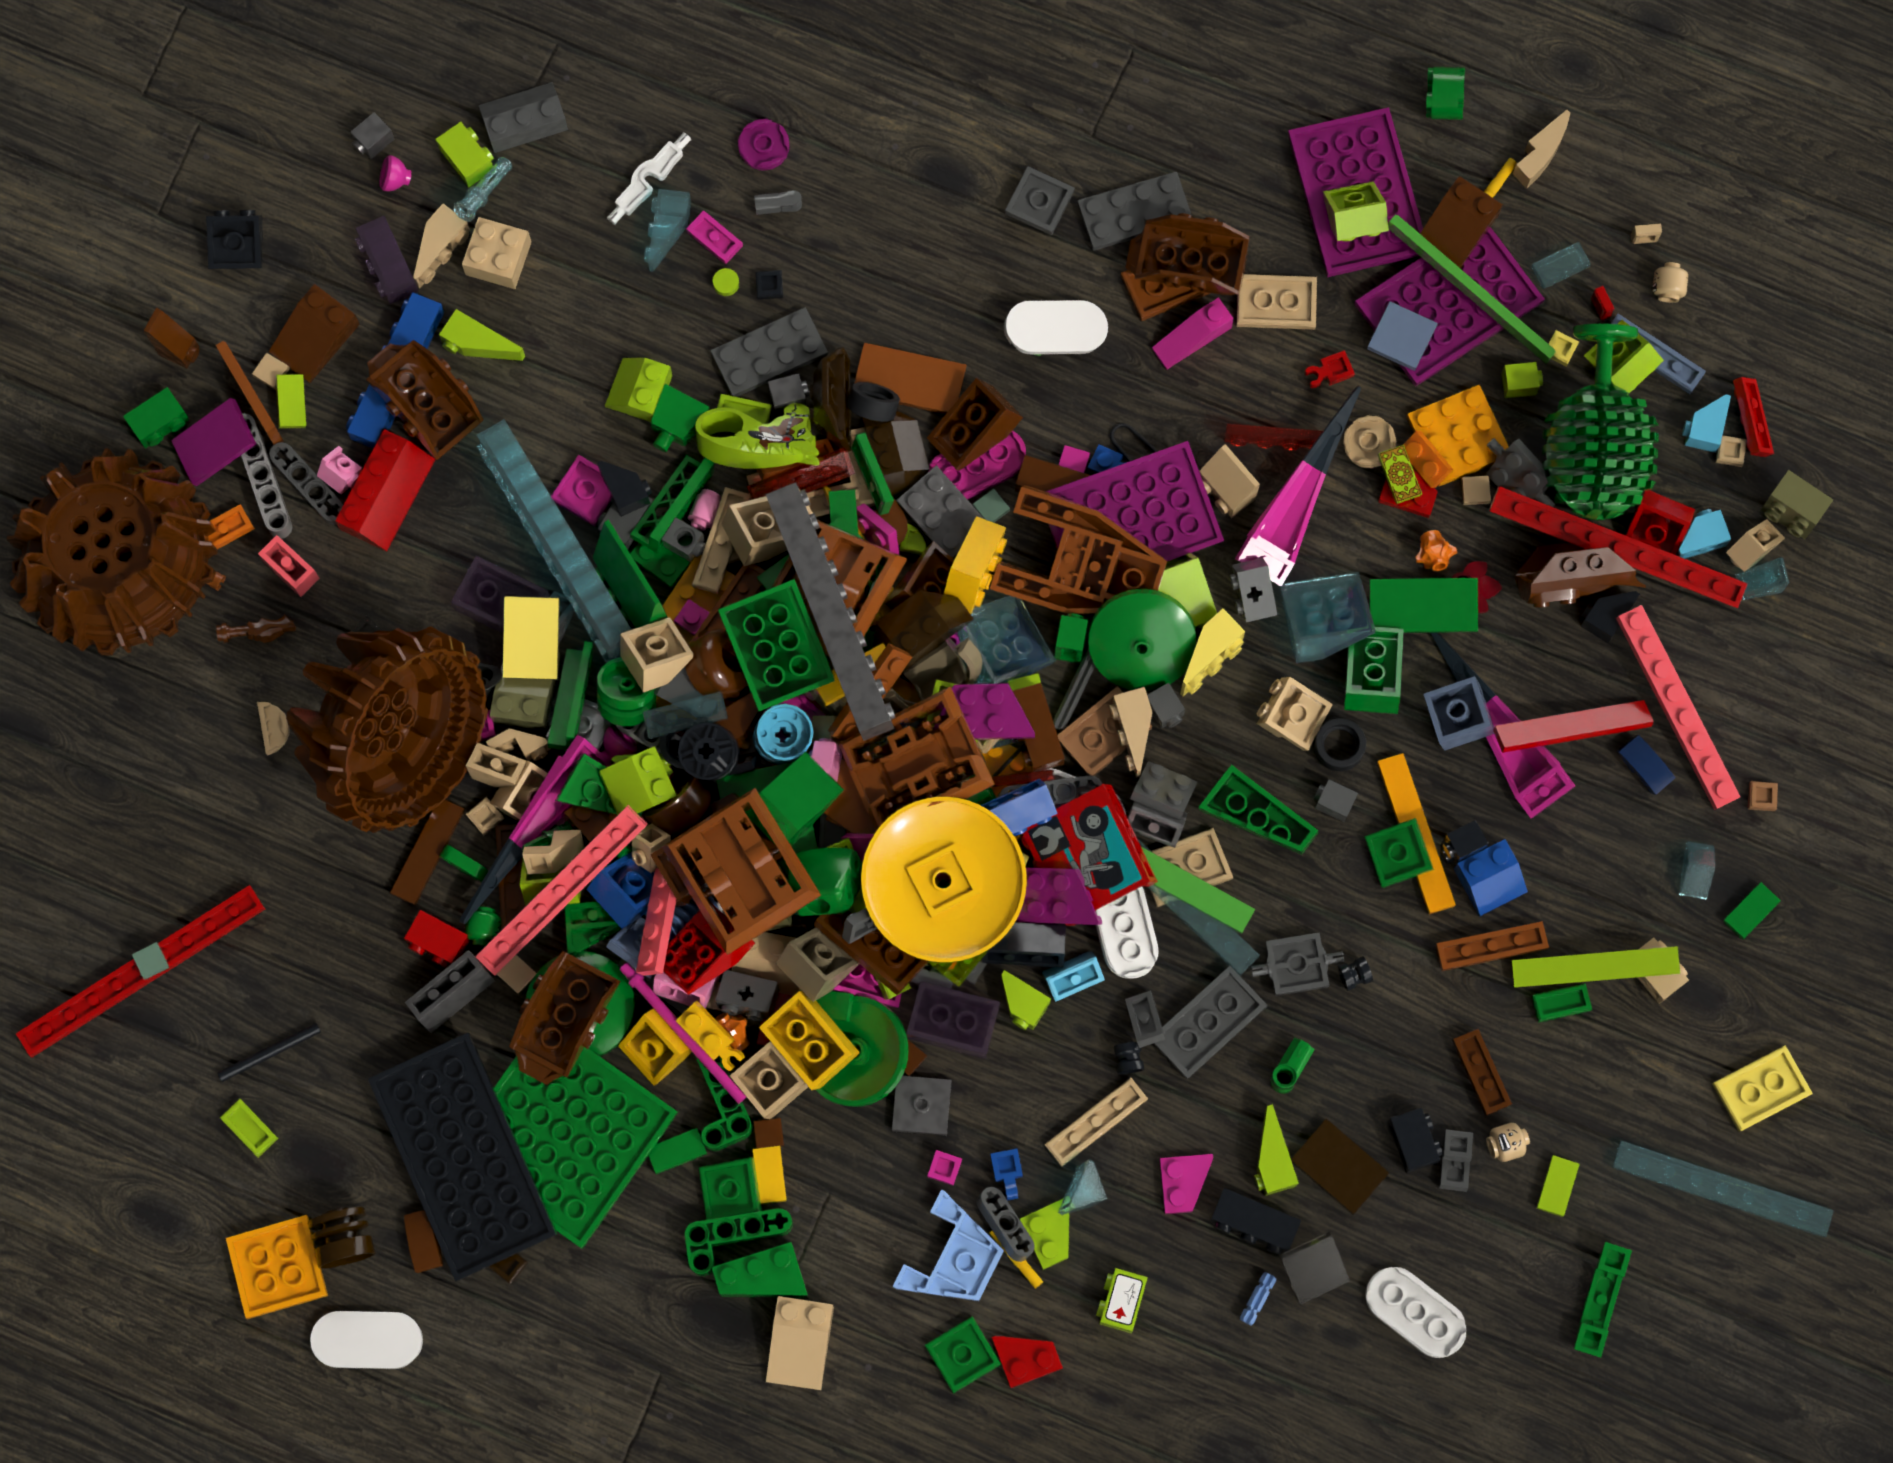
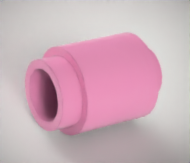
M702 489L700 494L696 495L688 515V520L691 521V525L694 528L703 531L706 528H712L721 500V496L718 493Z

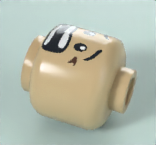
M1667 262L1664 267L1655 270L1653 293L1658 296L1659 301L1676 303L1687 294L1688 272L1680 268V264Z
M1516 1123L1491 1129L1490 1137L1486 1138L1491 1156L1501 1162L1523 1157L1526 1153V1145L1530 1144L1527 1131L1520 1129Z

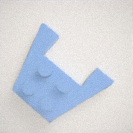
M941 1190L930 1213L955 1225V1228L930 1277L904 1264L893 1288L979 1301L1004 1250L945 1191Z

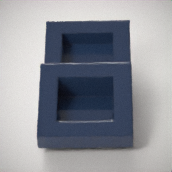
M1639 735L1634 736L1617 751L1631 772L1639 776L1651 794H1658L1676 778L1655 751Z

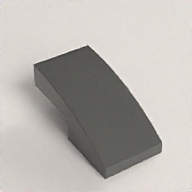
M1445 1130L1439 1189L1467 1192L1470 1161L1472 1159L1473 1133Z

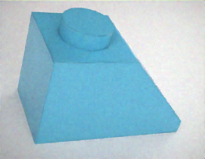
M1724 395L1695 412L1690 421H1685L1682 436H1686L1685 446L1716 453L1722 440L1731 398L1730 395Z
M1707 509L1696 514L1697 517L1691 523L1676 556L1686 559L1728 545L1731 537L1721 510L1712 512L1711 509Z

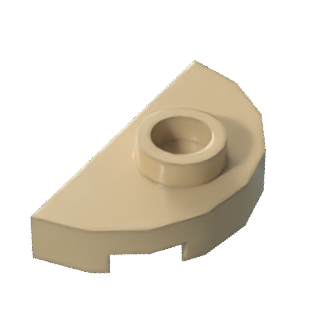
M257 702L265 751L268 756L277 752L285 745L289 736V725L285 713L277 706L269 702Z

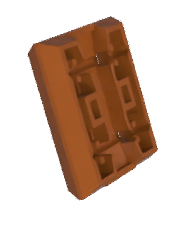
M817 520L820 528L815 530L818 538L824 536L829 549L825 553L827 561L833 559L839 574L834 576L837 585L843 584L848 596L847 599L843 600L846 608L852 607L858 621L853 624L856 632L861 631L863 636H865L907 558ZM789 556L771 588L795 579L824 654L830 657ZM880 564L884 568L878 576L869 596L866 598L865 587H870L872 583L870 578L871 576H876L878 573L877 566Z
M951 687L896 713V718L891 719L894 726L892 730L863 741L859 732L838 743L876 831L897 811L896 804L908 805L915 801L935 796L954 797L965 800L995 785ZM944 707L947 711V714L943 716L938 715L933 718V721H926L922 723L923 726L917 729L911 726L903 729V727ZM941 723L939 728L934 730L932 724ZM897 731L887 737L889 743L884 746H877L873 748L874 751H867L862 754V757L860 756L859 750ZM881 753L884 755L876 760L873 758V754ZM965 774L966 777L957 781L955 775ZM973 776H976V777H974V778H972V779H970V780H968V781L962 783L961 788L954 787V788L948 790L947 792H945V793L939 795V794L942 793L943 791H945V790H947V789H949V788H951V787H953V786H955V785H957V784H959V783H961V782H963V781H965V780H967V779H969V778H971V777H973ZM945 801L931 802L927 807L932 806V805H936V804H939V803H942V802H945Z
M756 788L662 846L727 955L821 896ZM751 808L754 810L776 847L771 850L768 848L745 813ZM741 823L745 826V828H748L749 826H751V828L745 831ZM683 851H688L707 883L709 889L705 892L698 883L694 873L689 869V865L682 855ZM779 852L801 887L795 893L774 857ZM692 854H694L697 859H699L700 857H703V858L700 859V860H698V861H696L695 858H694V856H693ZM776 880L779 882L780 885L784 884L785 882L786 885L780 888ZM714 894L734 927L735 931L732 933L723 925L722 919L709 901L708 897ZM727 911H728L732 916L737 913V916H735L734 918L731 919L730 916H729V914L727 913Z

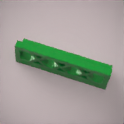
M686 455L631 532L630 538L658 553L663 546L662 538L674 519L678 518L681 520L693 504L696 495L700 494L712 477L715 463L707 458H704L702 463ZM688 465L696 469L690 479H685L683 471ZM683 486L677 498L671 499L669 493L671 488ZM669 506L663 518L657 519L656 509ZM655 526L649 539L639 534L643 528Z
M585 641L583 651L566 649L548 738V748L567 751L578 735L593 662V642Z

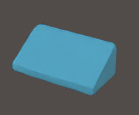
M1092 951L1064 962V967H1052L1042 972L1055 1002L1105 980L1097 958Z

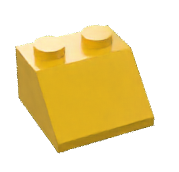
M654 1008L640 1018L618 1045L654 1086L682 1063L692 1052Z

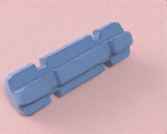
M1266 1272L1262 1274L1259 1286L1255 1287L1246 1304L1248 1306L1247 1309L1244 1308L1240 1316L1242 1322L1248 1325L1254 1324L1258 1316L1256 1315L1257 1312H1260L1270 1293L1269 1289H1272L1276 1282V1278Z

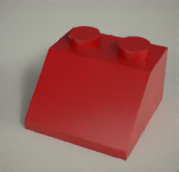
M1644 491L1641 504L1638 505L1625 536L1676 555L1692 522L1695 509L1653 491Z

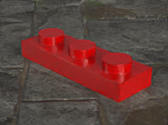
M1740 377L1733 380L1735 387L1734 395L1739 404L1740 420L1745 429L1746 445L1750 454L1760 457L1774 454L1756 379Z

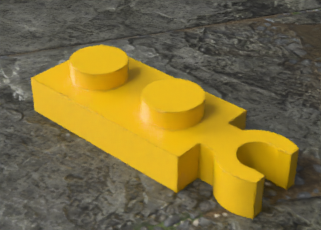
M695 1001L676 1020L713 1061L720 1056L724 1068L728 1071L735 1068L730 1062L731 1056H735L738 1061L745 1058L742 1051L733 1049L730 1046L735 1041L734 1038L698 1001Z

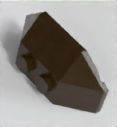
M841 347L824 357L813 374L810 396L814 400V407L810 408L811 422L817 425L821 434L845 452H851V410L847 407L851 390L850 358L845 348Z
M896 411L894 419L888 422L874 421L861 417L866 436L893 499L897 501L930 471L918 422L916 419L899 411Z
M919 590L876 622L873 648L882 643L886 647L889 643L907 651L912 656V659L903 670L904 672L972 622L974 618L958 597Z

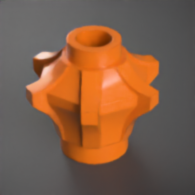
M1430 530L1421 535L1420 551L1415 558L1417 563L1424 564L1425 569L1432 568L1434 571H1441L1447 568L1449 559L1457 554V549L1450 545L1448 541H1445L1438 530Z
M727 1012L715 1018L734 1038L735 1041L730 1045L733 1049L742 1051L749 1045L750 1042L746 1034L748 1021L741 1014L732 1016Z

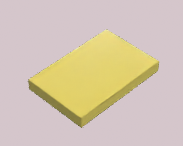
M505 596L503 677L557 679L559 598Z
M1786 1045L1712 1083L1739 1132L1813 1094Z

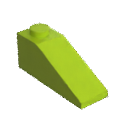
M457 309L439 334L443 343L442 346L452 354L458 352L463 356L523 361L525 358L522 347Z
M1273 1104L1265 1109L1257 1163L1258 1174L1254 1175L1258 1191L1263 1190L1265 1196L1296 1187L1299 1184Z

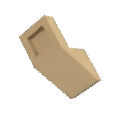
M510 728L486 741L488 747L507 754L514 749V745L518 744L527 761L532 759L533 761L540 760L551 749L548 748L546 738Z
M581 830L554 831L551 846L524 847L522 855L527 873H555L568 865L585 848Z

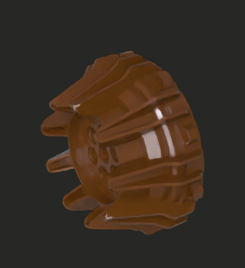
M105 448L102 455L92 456V459L83 461L81 471L75 475H72L61 462L58 464L60 467L53 469L45 476H41L40 479L50 493L45 498L34 497L28 505L29 508H22L20 514L13 515L12 519L17 523L15 535L7 536L6 539L13 547L22 550V555L12 562V572L16 576L10 582L11 587L17 593L26 592V595L19 602L20 606L27 613L40 611L41 614L37 624L46 633L53 632L52 636L62 644L69 637L72 638L73 645L82 652L93 644L96 645L101 655L112 656L116 648H120V646L127 653H130L134 645L146 642L149 646H153V639L159 634H164L168 637L176 634L179 631L178 621L183 615L189 618L192 617L193 614L190 612V609L194 606L198 597L201 599L206 597L201 591L202 586L213 582L216 573L208 565V559L218 553L217 548L212 542H209L208 538L209 535L216 532V528L207 520L211 514L205 503L192 502L196 492L193 484L189 480L177 484L181 475L172 465L165 468L161 463L152 460L145 467H139L138 457L132 449H127L124 456H115L109 448ZM113 513L112 518L108 522H102L106 514ZM88 525V530L84 534H78L82 526ZM128 527H134L132 534L124 536V532ZM110 539L107 547L100 548L103 540ZM86 551L84 558L75 560L79 552ZM131 552V558L126 562H122V556ZM100 566H108L107 570L104 573L97 574V570Z
M431 626L418 632H406L396 628L393 631H375L374 633L347 632L340 634L337 637L336 644L351 662L347 668L310 662L302 670L303 676L323 690L326 695L320 711L292 707L287 711V723L303 744L295 748L294 755L316 783L317 798L326 803V810L344 821L353 820L352 825L365 832L376 833L383 828L393 831L404 825L412 827L418 824L419 819L437 808L451 794L455 786L461 782L467 772L466 764L476 744L480 743L482 729L488 714V709L485 708L486 691L482 680L481 669L477 668L480 660L474 653L468 650L465 651L463 642Z

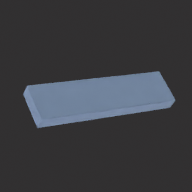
M1617 314L1611 324H1618L1623 319L1628 325L1638 328V333L1652 345L1664 360L1654 371L1691 394L1706 371L1620 314Z

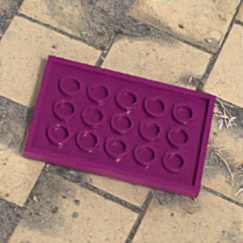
M1389 107L1288 130L1290 145L1327 277L1419 256L1390 230L1381 232L1377 236L1366 235L1356 237L1352 241H1337L1331 230L1323 197V191L1374 181L1386 201L1388 224L1396 214L1419 234L1423 230L1422 222Z
M1490 227L1461 267V270L1517 318H1521L1542 304L1545 299ZM1423 258L1418 259L1355 301V306L1374 331H1376L1390 301L1438 323L1416 370L1413 371L1400 365L1415 387L1504 329Z
M1188 441L1047 491L1098 510L1167 560V562L1224 541ZM1048 524L1058 550L1064 528Z

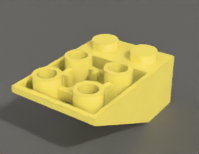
M1224 609L1219 611L1202 628L1183 680L1180 693L1182 697L1188 692L1191 695L1203 685L1201 681L1207 675L1210 677L1214 676L1223 667L1221 664L1227 657L1231 660L1242 650L1241 646L1244 643L1245 631Z

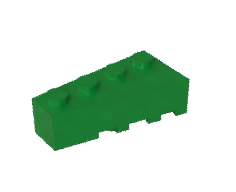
M1232 764L1198 807L1199 811L1301 855L1318 834V830Z

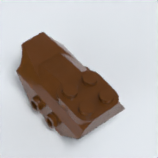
M1180 213L1178 215L1171 214L1146 220L1144 230L1130 241L1125 268L1135 275L1134 279L1164 283L1171 288L1185 286L1197 292L1239 295L1245 272L1250 236L1211 217L1198 219L1193 218L1189 214Z
M412 340L408 345H394L390 343L367 362L369 377L366 380L386 402V409L392 416H398L404 422L403 428L411 437L416 436L436 460L450 451L484 421L471 395L467 392L469 388L460 378L456 379L450 372L451 367L443 358L438 359L435 354L415 340Z
M1569 542L1539 545L1515 574L1516 585L1521 599L1525 600L1528 604H1533V607L1536 608L1550 606L1549 602L1559 601L1560 604L1576 603V598L1600 592L1614 585L1646 588V585L1639 582L1635 577L1636 570L1610 548L1584 549Z
M562 951L547 969L544 976L541 974L538 976L533 985L535 992L530 1000L527 998L520 1008L519 1013L522 1015L509 1046L517 1055L519 1071L545 1085L559 1077H568L583 1048L588 1049L595 1038V1034L592 1032L597 1023L601 1025L607 1017L609 1010L606 1007L621 981Z

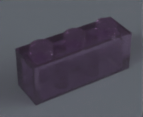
M385 216L357 227L356 230L359 237L355 238L360 252L366 251L369 257L365 263L370 274H376L380 281L375 283L381 298L386 296L389 303L392 304L410 296L412 292H419Z

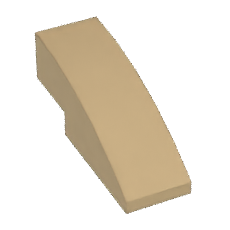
M1568 110L1528 141L1525 149L1528 155L1516 164L1513 175L1526 189L1539 178L1556 154L1569 121L1570 112Z

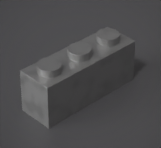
M468 950L410 997L405 1004L420 1023L432 1033L495 980Z

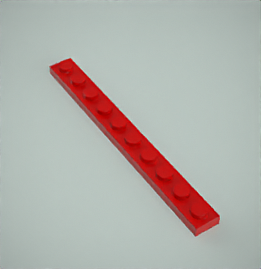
M1498 486L1489 511L1584 549L1608 547L1635 569L1735 608L1739 607L1748 583Z
M250 885L158 943L170 968L144 980L135 960L132 959L17 1032V1037L28 1055L33 1058L264 911L265 907Z

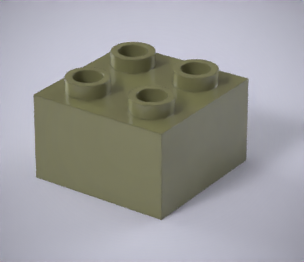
M1788 470L1761 508V511L1772 522H1779L1787 527V531L1791 535L1806 539L1833 502V499Z

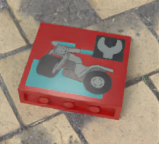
M1102 784L1056 809L1058 814L1051 816L1052 819L1041 825L1036 823L1027 827V831L1021 836L1023 845L1027 850L1031 851L1034 860H1032L1034 868L1080 869L1085 880V887L1090 891L1093 898L1092 904L1095 911L1142 886L1149 887L1158 882L1110 784ZM1065 924V925H1066V926H1074V925H1076V924Z

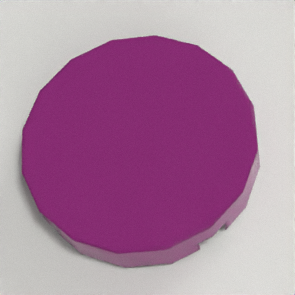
M755 120L747 124L739 135V154L744 163L753 169L761 171L772 170L781 165L788 156L790 149L788 134L783 126L772 122V120Z

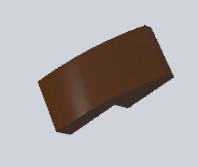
M425 1210L404 1215L406 1235L415 1272L420 1273L443 1266L441 1247Z

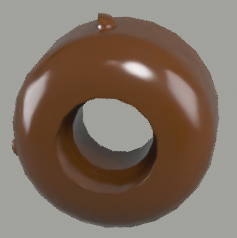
M725 629L702 630L698 635L699 637L692 640L688 645L693 652V658L685 666L689 680L694 688L708 699L717 701L728 697L735 699L748 684Z
M686 771L670 779L677 795L676 797L645 810L642 814L650 824L657 826L670 836L681 834L693 827L705 815L711 804V792L708 786H704L700 779L693 777Z

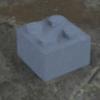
M1475 676L1424 693L1439 744L1444 751L1494 734V726L1483 692Z

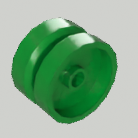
M621 657L616 658L602 666L597 675L598 711L604 719L612 724L620 726L641 724L648 720L656 709L655 689L643 692Z

